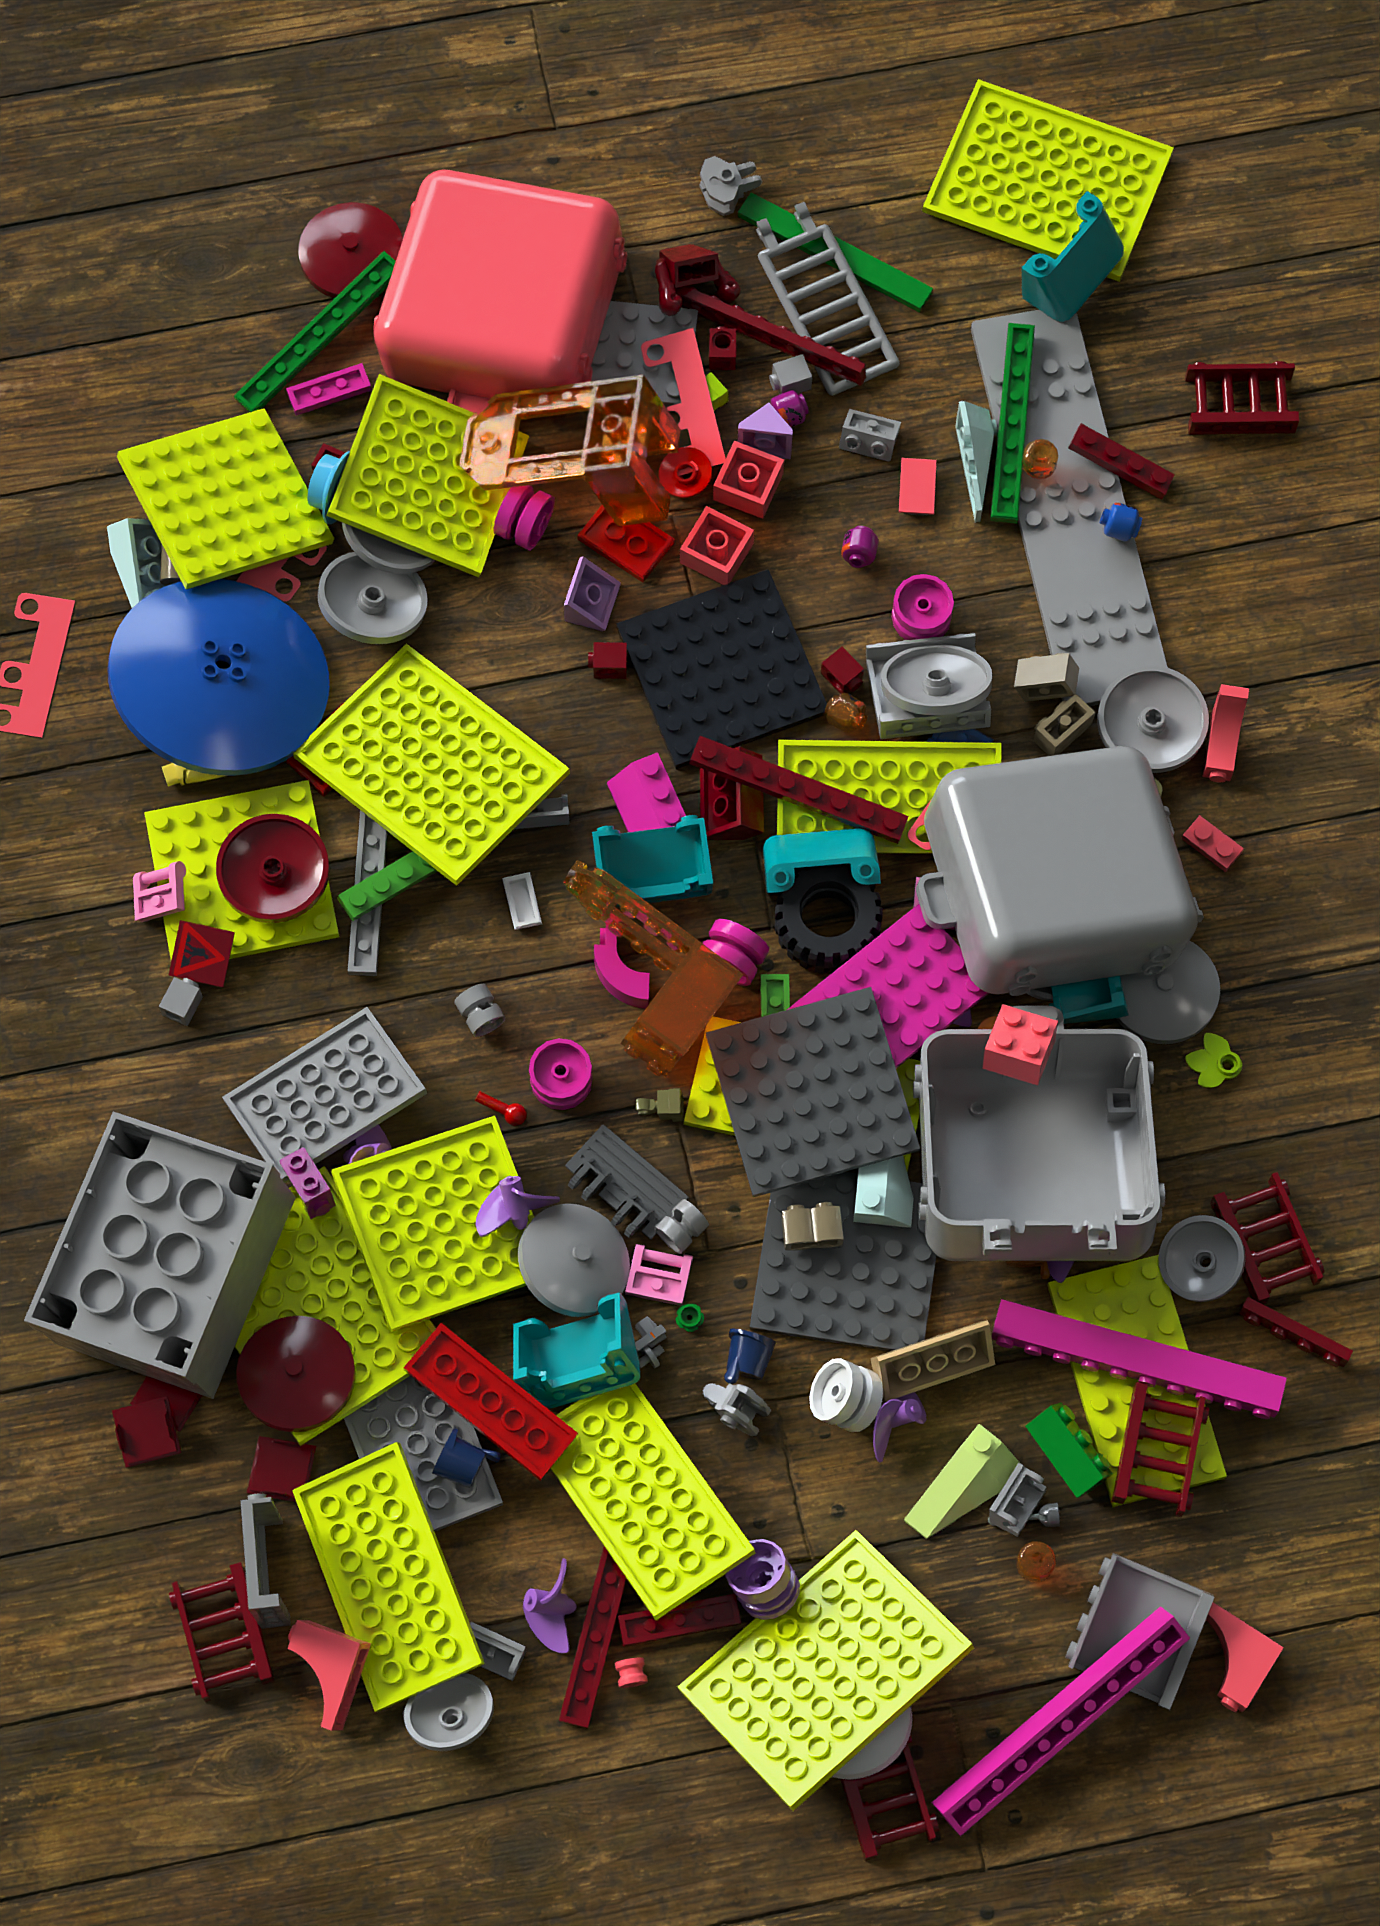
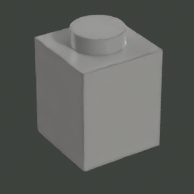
M803 354L773 364L772 375H769V379L774 391L778 390L779 394H783L793 390L798 394L811 389L812 375Z
M174 977L159 1005L162 1015L188 1026L203 998L200 988H198L199 985L187 978L180 980Z

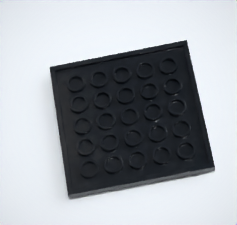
M769 569L616 623V628L622 642L627 643L628 657L675 769L689 765L700 736L728 747L736 748L829 714L830 709Z

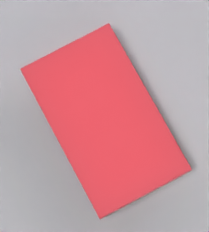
M901 458L899 513L934 515L936 460Z

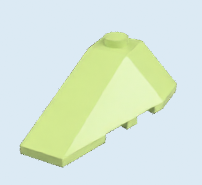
M978 1424L905 1517L904 1521L924 1538H930L969 1511L976 1509L988 1499L998 1495L1020 1462L1003 1442Z

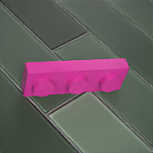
M362 363L286 388L296 416L372 390Z

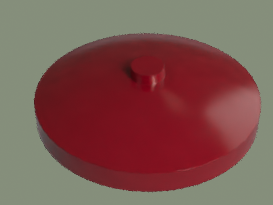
M355 202L337 204L318 213L306 225L299 242L301 268L306 279L315 289L326 296L335 298L383 251L396 261L403 237L395 221L379 208Z
M284 814L259 815L238 825L225 838L216 860L217 881L225 900L242 916L263 923L286 922L310 910L324 893L330 872L326 847L317 832L302 820Z
M288 1316L264 1325L247 1341L237 1364V1385L245 1406L260 1422L281 1431L302 1432L327 1423L344 1408L354 1388L355 1364L346 1340L331 1325L312 1317Z

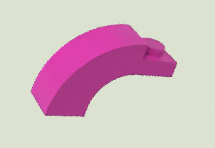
M606 918V928H600V945L594 944V964L597 975L603 986L615 998L633 1007L648 1009L650 973L634 971L620 960L617 953V919Z

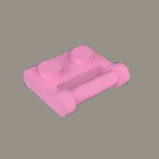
M176 861L171 863L169 867L149 873L142 871L134 875L133 888L136 921L145 922L185 910L183 877L186 875V867L183 862ZM169 878V883L147 889L151 883Z
M636 1244L625 1294L682 1306L693 1256L684 1254V1257L648 1250L645 1249V1246ZM642 1260L679 1267L681 1271L680 1274L643 1267L641 1263Z

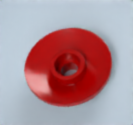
M681 447L671 451L666 455L659 467V480L662 487L670 495L678 498H689L698 495L708 486L712 477V465L709 458L704 452L693 447ZM690 461H693L697 465L698 471H696L695 466L692 463H690ZM687 467L693 469V472L690 473L692 476L688 479H683L684 475L678 476L680 470Z

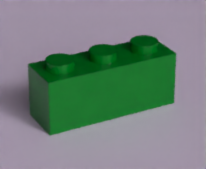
M1060 1402L1048 1407L1025 1427L1076 1498L1090 1493L1112 1476L1113 1473L1109 1469L1110 1464L1108 1460L1092 1446L1093 1442L1090 1435L1085 1430L1080 1429L1074 1421L1075 1416L1071 1409Z

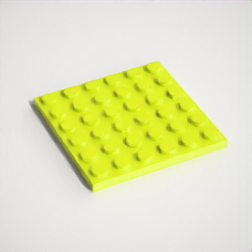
M379 374L326 516L479 577L495 535L493 528L498 510L509 489L512 487L529 435Z
M265 408L118 451L117 459L185 589L333 543L334 537L328 525L324 522L321 512L318 508L308 504V488Z
M309 780L144 812L155 871L169 867L171 863L176 861L183 862L186 867V875L183 877L185 910L163 916L171 960L180 920L235 932L230 959L339 937L329 881L321 898L306 913L286 922L263 923L246 918L235 911L225 900L216 876V860L225 838L234 828L253 817L265 814L289 815L302 820L319 835ZM169 878L158 881L157 885L161 886L169 883Z
M495 1116L332 1169L333 1179L390 1332L527 1286L518 1263V1246L524 1229H517L512 1221L509 1220L487 1236L480 1237L476 1228V1217L488 1195L499 1185L501 1180L508 1176H518ZM529 1210L530 1214L528 1215L527 1225L534 1219L532 1210Z

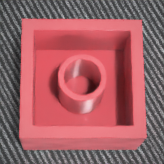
M734 441L713 485V500L763 519L783 476L784 459Z
M706 506L680 548V563L722 585H728L754 544V530Z
M1003 1004L985 1047L982 1069L1038 1085L1056 1040L1058 1021Z

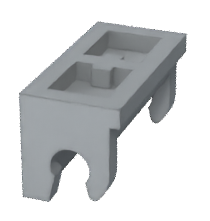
M562 794V798L544 799L515 829L570 824L567 794Z
M1018 1463L990 1508L989 1522L1018 1537L1046 1492L1047 1487L1042 1484L1044 1478Z
M471 1622L470 1626L485 1662L481 1667L513 1681L526 1654V1647Z

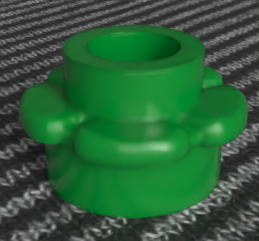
M696 1304L682 1305L677 1310L676 1323L680 1328H685L688 1332L696 1331L698 1326H701L704 1322V1314L701 1313V1308ZM691 1315L693 1317L692 1320H688L687 1316Z

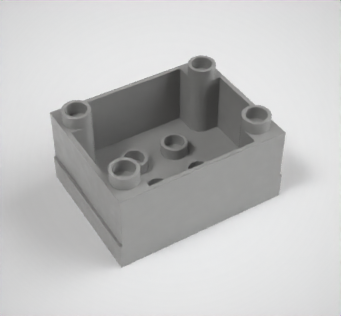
M113 1112L24 1321L34 1330L42 1332L57 1345L213 1399L296 1196L280 1178L281 1174L273 1164Z

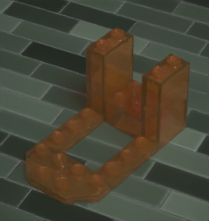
M644 374L495 394L488 401L489 406L479 415L475 412L467 420L459 465L484 491L583 478L617 526L668 520L671 497L647 464L646 457L678 452L681 429ZM589 411L583 449L514 458L521 419Z
M577 860L563 883L566 885L567 890L586 908L585 912L594 920L599 921L601 919L608 924L609 931L617 937L621 938L623 936L629 940L631 947L638 953L643 955L646 953L652 957L654 964L663 971L669 970L672 972L671 976L620 1043L624 1046L623 1049L628 1055L635 1059L639 1057L647 1063L646 1067L652 1073L658 1076L662 1074L666 1077L676 1063L685 1055L744 974L606 871L596 867L592 872L587 870L588 866L586 863ZM617 904L621 906V907H620V910H621V911H619L617 908H615V907L617 906ZM636 917L638 920L643 922V927L645 929H643L630 918L634 919ZM659 934L661 937L667 940L666 944L668 946L659 941L653 935L657 936ZM683 952L686 956L682 958L677 953Z

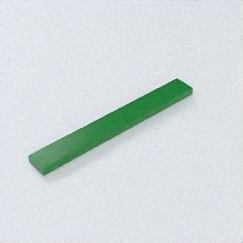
M752 192L738 211L739 218L758 227V221L767 218L774 236L783 241L804 233L794 214ZM823 237L796 247L811 256L829 249ZM835 237L858 281L920 313L933 293L932 287ZM834 259L824 262L840 270Z
M383 251L234 395L235 400L249 413L262 409L388 287L396 261Z
M1008 323L990 521L1016 524L1018 522L1035 325Z

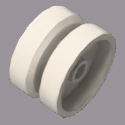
M841 1358L832 1359L823 1365L812 1383L809 1397L810 1408L813 1415L821 1421L835 1424L850 1432H860L871 1424L881 1407L883 1398L882 1381L879 1375L872 1370L856 1366Z

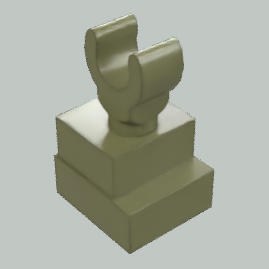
M680 1088L657 1090V1100L636 1099V1111H638V1115H648L657 1112L661 1120L684 1121V1095Z

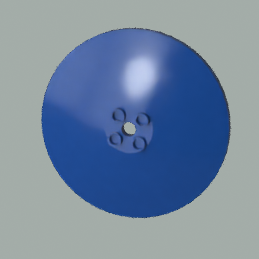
M218 579L189 589H185L182 582H177L146 596L122 620L113 638L108 659V683L111 696L118 713L129 730L139 741L160 757L178 766L205 774L245 775L269 769L286 761L293 756V753L320 725L329 696L330 681L326 657L319 641L307 623L292 608L275 596L251 585L232 580ZM223 660L227 662L230 667L227 669H221L217 667L215 662Z

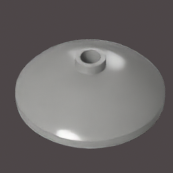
M1193 1216L1177 1223L1165 1236L1159 1251V1268L1165 1283L1177 1295L1195 1302L1212 1301L1227 1294L1239 1281L1245 1266V1249L1240 1236L1228 1223L1213 1216ZM1206 1258H1210V1265L1207 1267H1203V1260Z
M463 1673L408 1699L404 1711L407 1731L416 1743L430 1750L449 1751L464 1747L476 1740L490 1724L494 1711L493 1698L489 1688L482 1680L471 1674Z

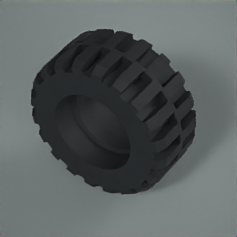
M841 864V867L833 865L812 866L807 871L800 868L795 871V880L792 887L778 894L775 907V932L779 935L778 942L782 949H787V956L792 961L798 958L800 966L808 969L810 965L815 967V972L823 973L824 969H831V973H833L880 935L883 917L880 895L878 892H874V884L865 885L858 883L853 878L851 870H849V864ZM835 898L851 908L855 915V922L848 932L840 936L823 937L813 933L805 926L802 921L803 909L816 899Z

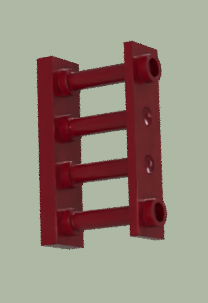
M1277 361L1270 364H1206L1204 362H1197L1188 365L1185 382H1195L1197 412L1190 415L1188 435L1295 433L1299 423V411L1288 410L1286 381L1292 380L1295 363ZM1222 381L1223 412L1208 411L1206 382ZM1233 381H1248L1250 412H1237L1234 410ZM1259 381H1275L1276 412H1264L1261 410Z
M1278 1172L1271 1175L1268 1180L1270 1185L1268 1188L1235 1200L1228 1199L1225 1192L1214 1195L1210 1202L1216 1218L1228 1223L1240 1236L1245 1249V1266L1242 1278L1251 1299L1263 1305L1270 1298L1269 1294L1272 1289L1310 1276L1313 1286L1321 1282L1324 1274L1323 1264L1319 1257L1315 1258L1290 1202L1288 1184L1285 1179H1280ZM1275 1197L1281 1213L1247 1226L1238 1224L1235 1217L1238 1210ZM1287 1224L1293 1239L1256 1253L1255 1251H1250L1246 1242L1248 1237ZM1295 1250L1299 1251L1304 1263L1303 1266L1268 1279L1261 1277L1257 1268L1260 1267V1263Z
M1136 1382L1132 1391L1112 1502L1124 1504L1127 1496H1142L1178 1504L1176 1516L1182 1517L1185 1509L1190 1510L1194 1493L1189 1492L1201 1424L1206 1425L1209 1414V1407H1205L1206 1397L1200 1396L1196 1402V1407L1151 1398V1394H1146L1148 1385ZM1150 1409L1193 1419L1191 1435L1146 1426V1423L1141 1422L1143 1411L1148 1412ZM1148 1438L1188 1447L1186 1462L1182 1464L1141 1455V1451L1136 1450L1137 1440ZM1138 1466L1183 1476L1180 1493L1135 1483L1134 1479H1130L1132 1468L1137 1469Z
M241 1562L229 1565L231 1574L227 1575L226 1579L183 1592L180 1584L176 1581L172 1582L173 1592H169L173 1610L178 1609L196 1674V1678L191 1679L195 1695H201L205 1702L211 1701L208 1689L251 1676L254 1679L259 1677L263 1685L275 1681L261 1628L248 1608L246 1573ZM228 1590L231 1593L237 1592L239 1602L234 1604L235 1607L196 1619H189L185 1603ZM237 1618L239 1621L244 1620L247 1631L242 1632V1636L197 1649L194 1631ZM244 1647L247 1650L252 1648L255 1660H251L249 1665L205 1678L201 1660Z
M911 1734L901 1752L904 1761L889 1765L883 1770L867 1777L840 1779L865 1861L877 1858V1850L881 1849V1845L926 1832L928 1842L936 1839L935 1832L939 1831L935 1814L929 1815L908 1744L912 1743ZM908 1773L913 1791L869 1804L867 1801L862 1802L859 1790H862L863 1786ZM917 1803L921 1821L877 1833V1831L871 1832L868 1820L872 1819V1815Z

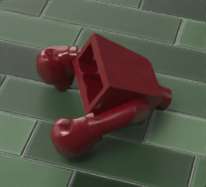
M693 244L660 250L659 259L655 265V276L659 285V308L663 314L675 316L681 310L682 298L675 290L678 287L713 280L717 288L714 296L718 297L722 302L731 304L738 298L741 292L740 286L730 275L729 271L724 270L718 259V253Z

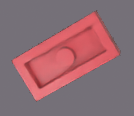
M1200 815L1182 836L1183 841L1224 872L1231 867L1244 850L1243 847Z

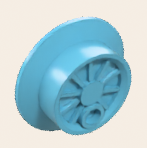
M347 451L341 458L328 454L324 455L316 465L310 480L307 495L308 504L322 510L323 520L327 524H333L336 521L326 515L350 451Z

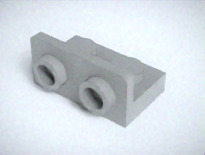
M849 409L842 428L839 448L890 461L901 422Z

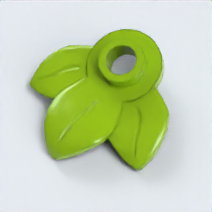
M1212 1033L1204 1034V1049L1191 1052L1185 1057L1189 1067L1195 1072L1200 1073L1198 1085L1206 1088L1217 1087L1225 1079L1237 1077L1242 1070V1061L1236 1053L1230 1051L1227 1040ZM1228 1062L1233 1068L1226 1070L1222 1064Z

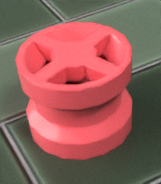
M630 1658L615 1663V1668L620 1673V1679L618 1680L619 1688H630L648 1683L647 1675L643 1673L644 1658Z

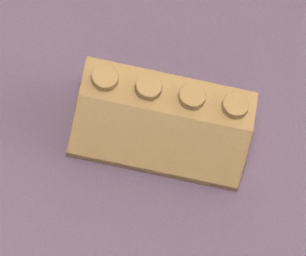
M988 1320L980 1321L871 1358L873 1372L877 1373L882 1381L885 1401L995 1365Z

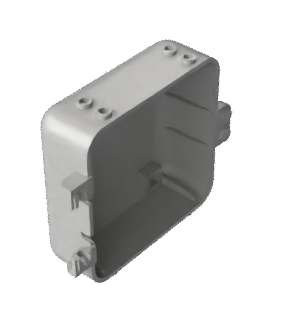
M1118 746L956 769L941 779L926 810L924 825L938 872L923 875L916 886V894L923 918L930 927L935 929L955 928L969 977L978 988L992 994L1009 993L1012 996H1018L1036 988L1143 972L1145 975L1159 973L1178 960L1195 933L1198 922H1201L1204 916L1202 911L1199 910L1196 898L1192 896L1174 841V830L1169 818V808L1163 806L1149 761L1135 748Z
M1014 1006V1008L1058 1021L1054 1046L1039 1084L1034 1085L982 1069L984 1051L992 1029H948L931 1034L922 1045L920 1065H915V1081L913 1082V1097L919 1098L923 1187H921L919 1220H925V1236L931 1250L937 1256L949 1261H1128L1146 1253L1153 1242L1156 1223H1161L1162 1207L1165 1204L1164 1183H1159L1151 1104V1084H1153L1154 1067L1153 1061L1147 1060V1050L1142 1040L1135 1034L1121 1029H1064L1063 1014L1053 1006Z

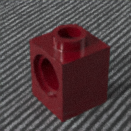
M725 326L710 328L709 370H736V329H730ZM726 345L728 347L725 349H720L717 346Z
M594 642V652H588V669H593L594 678L627 679V643Z
M842 646L822 662L821 674L844 696L849 691L851 693L856 691L862 685L864 668Z

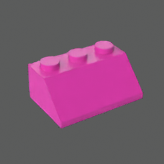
M658 752L632 762L607 782L609 791L628 832L675 827L678 822H681V818L686 816Z

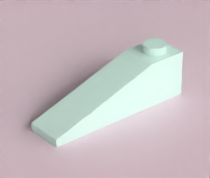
M961 401L958 406L955 427L974 521L980 522L993 436L997 435V424L995 419H991L988 409Z
M126 518L107 526L112 558L133 608L146 596L165 587L160 582L162 543L150 520Z
M903 1156L858 1168L853 1222L911 1228L914 1198Z

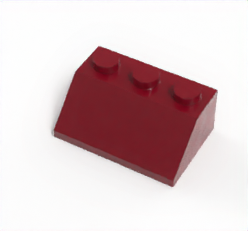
M740 746L734 748L762 759V755ZM700 768V816L705 820L707 840H745L764 833L763 792Z

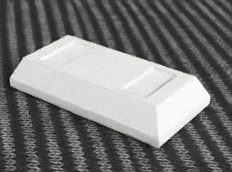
M530 872L503 878L514 930L541 925L542 921Z

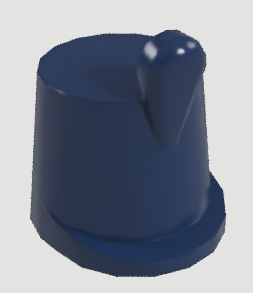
M730 1329L729 1337L731 1343L726 1367L727 1371L724 1375L725 1381L734 1384L738 1381L739 1376L762 1380L776 1341L754 1332Z
M454 1427L435 1464L432 1474L470 1488L484 1458L499 1462L501 1454L496 1451L477 1448L457 1435L458 1429Z

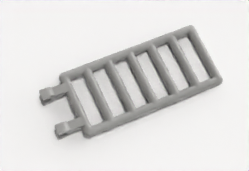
M805 202L795 205L796 212H794V216L804 233L779 244L772 233L767 218L758 221L756 232L766 247L765 250L759 252L758 259L797 334L802 337H810L805 325L857 303L864 316L812 339L816 343L824 345L869 325L875 338L841 354L858 358L881 348L887 361L866 369V379L864 382L897 368L900 365L899 359L830 227L826 224L816 227ZM823 237L829 248L828 250L776 271L771 258ZM831 259L835 260L840 269L839 272L788 294L782 282L783 280ZM846 281L852 294L801 316L799 315L793 303ZM814 366L826 391L831 396L858 385L846 379L834 383L828 371Z

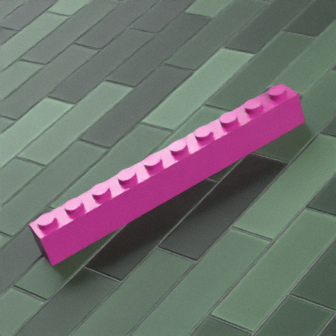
M1002 1299L991 1334L992 1340H996L997 1345L1005 1348H1013L1014 1345L1025 1348L1024 1352L1030 1355L1041 1356L1043 1353L1053 1356L1052 1359L1056 1362L1069 1364L1072 1361L1081 1364L1083 1369L1093 1372L1101 1369L1110 1372L1109 1375L1117 1379L1125 1380L1129 1377L1137 1379L1138 1383L1147 1384L1148 1387H1155V1385L1166 1387L1167 1392L1175 1395L1187 1393L1195 1395L1196 1400L1200 1396L1206 1397L1205 1403H1212L1213 1401L1224 1403L1225 1408L1233 1411H1241L1242 1408L1252 1411L1254 1416L1262 1419H1270V1416L1275 1418L1279 1412L1287 1379L1286 1377Z
M1160 1606L932 1802L949 1825L961 1836L1186 1643L1190 1637L1175 1617Z

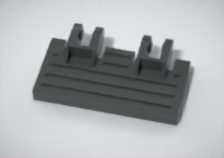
M604 1124L565 1165L570 1172L575 1174L568 1184L571 1189L577 1188L589 1173L595 1177V1180L582 1193L581 1197L585 1201H588L602 1185L606 1186L599 1193V1196L618 1211L611 1220L614 1226L621 1224L632 1210L639 1214L625 1230L624 1234L628 1238H631L647 1221L648 1224L642 1230V1233L652 1240L657 1234L654 1229L655 1226L665 1216L671 1217L672 1209L682 1199L689 1200V1197Z

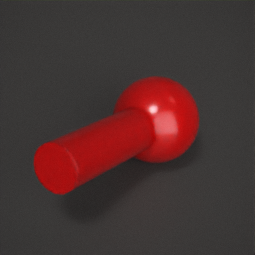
M481 1091L478 1092L475 1101L504 1115L508 1124L518 1126L526 1120L527 1112L521 1104L513 1103L508 1105Z

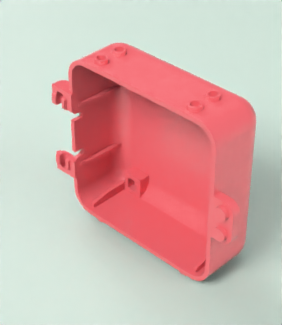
M444 169L432 172L421 183L416 200L412 203L411 216L379 315L374 320V340L385 373L389 378L405 385L449 393L447 402L495 422L501 414L503 404L549 413H561L570 410L580 401L584 388L590 386L593 374L591 364L619 272H624L627 263V252L624 247L625 240L622 237L617 211L608 201L594 196Z

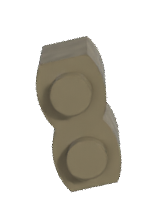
M831 1202L818 1203L815 1205L816 1208L811 1209L804 1208L803 1205L788 1206L787 1210L782 1211L781 1215L785 1250L841 1246L844 1238L840 1206H833Z

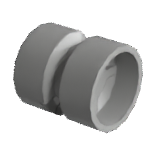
M478 984L465 990L454 1002L461 1015L468 1017L466 1024L475 1037L492 1032L506 1018L499 1005L492 1003L494 997L486 984Z
M682 1199L672 1209V1216H665L654 1229L671 1249L681 1254L692 1243L691 1237H698L709 1226V1223L693 1204Z

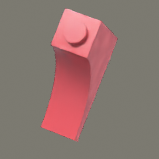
M1221 684L1210 716L1203 777L1209 778L1213 782L1230 781L1233 775L1239 734L1248 700L1249 688Z
M1212 1602L1206 1621L1218 1635L1225 1656V1675L1217 1696L1222 1699L1221 1703L1226 1708L1237 1712V1710L1243 1712L1248 1707L1284 1647Z
M297 1620L296 1624L290 1629L288 1636L290 1642L287 1649L294 1651L304 1658L313 1668L320 1681L324 1697V1713L321 1727L331 1731L343 1730L371 1643L309 1620Z

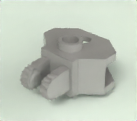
M716 156L705 159L700 172V189L709 209L723 216L734 213L738 199L743 197L744 192L762 184V179L759 175L742 179V177L756 171L757 168L754 162H747L736 166L735 162L727 163Z
M711 1383L702 1390L705 1399L710 1402V1405L722 1417L720 1421L732 1429L738 1428L750 1436H755L759 1432V1429L752 1425V1420L756 1413L761 1416H768L771 1412V1409L764 1400L756 1395L752 1389L744 1385H732L729 1383L727 1388Z

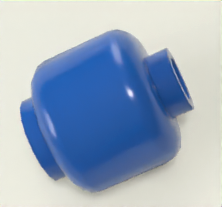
M1118 502L1112 504L1110 509L1105 508L1100 519V524L1104 525L1103 530L1106 536L1124 542L1129 541L1131 537L1136 538L1142 523V517H1139V512L1136 508Z

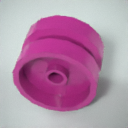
M518 480L509 489L498 510L493 528L494 534L506 540H510L515 536V543L527 550L533 549L541 539L550 521L555 497L541 490L534 494L532 486Z
M921 574L913 575L904 580L896 589L892 609L893 627L899 636L905 640L943 637L949 629L954 606L952 591L945 582L936 576Z
M726 919L715 920L709 931L711 940L703 941L697 952L698 960L708 970L731 983L742 986L751 985L757 974V967L755 965H760L764 962L769 953V946L753 931L736 922Z
M559 1038L547 1041L536 1049L530 1059L529 1075L533 1094L540 1103L547 1107L558 1110L576 1107L586 1099L591 1091L593 1076L589 1055L581 1045L574 1041Z

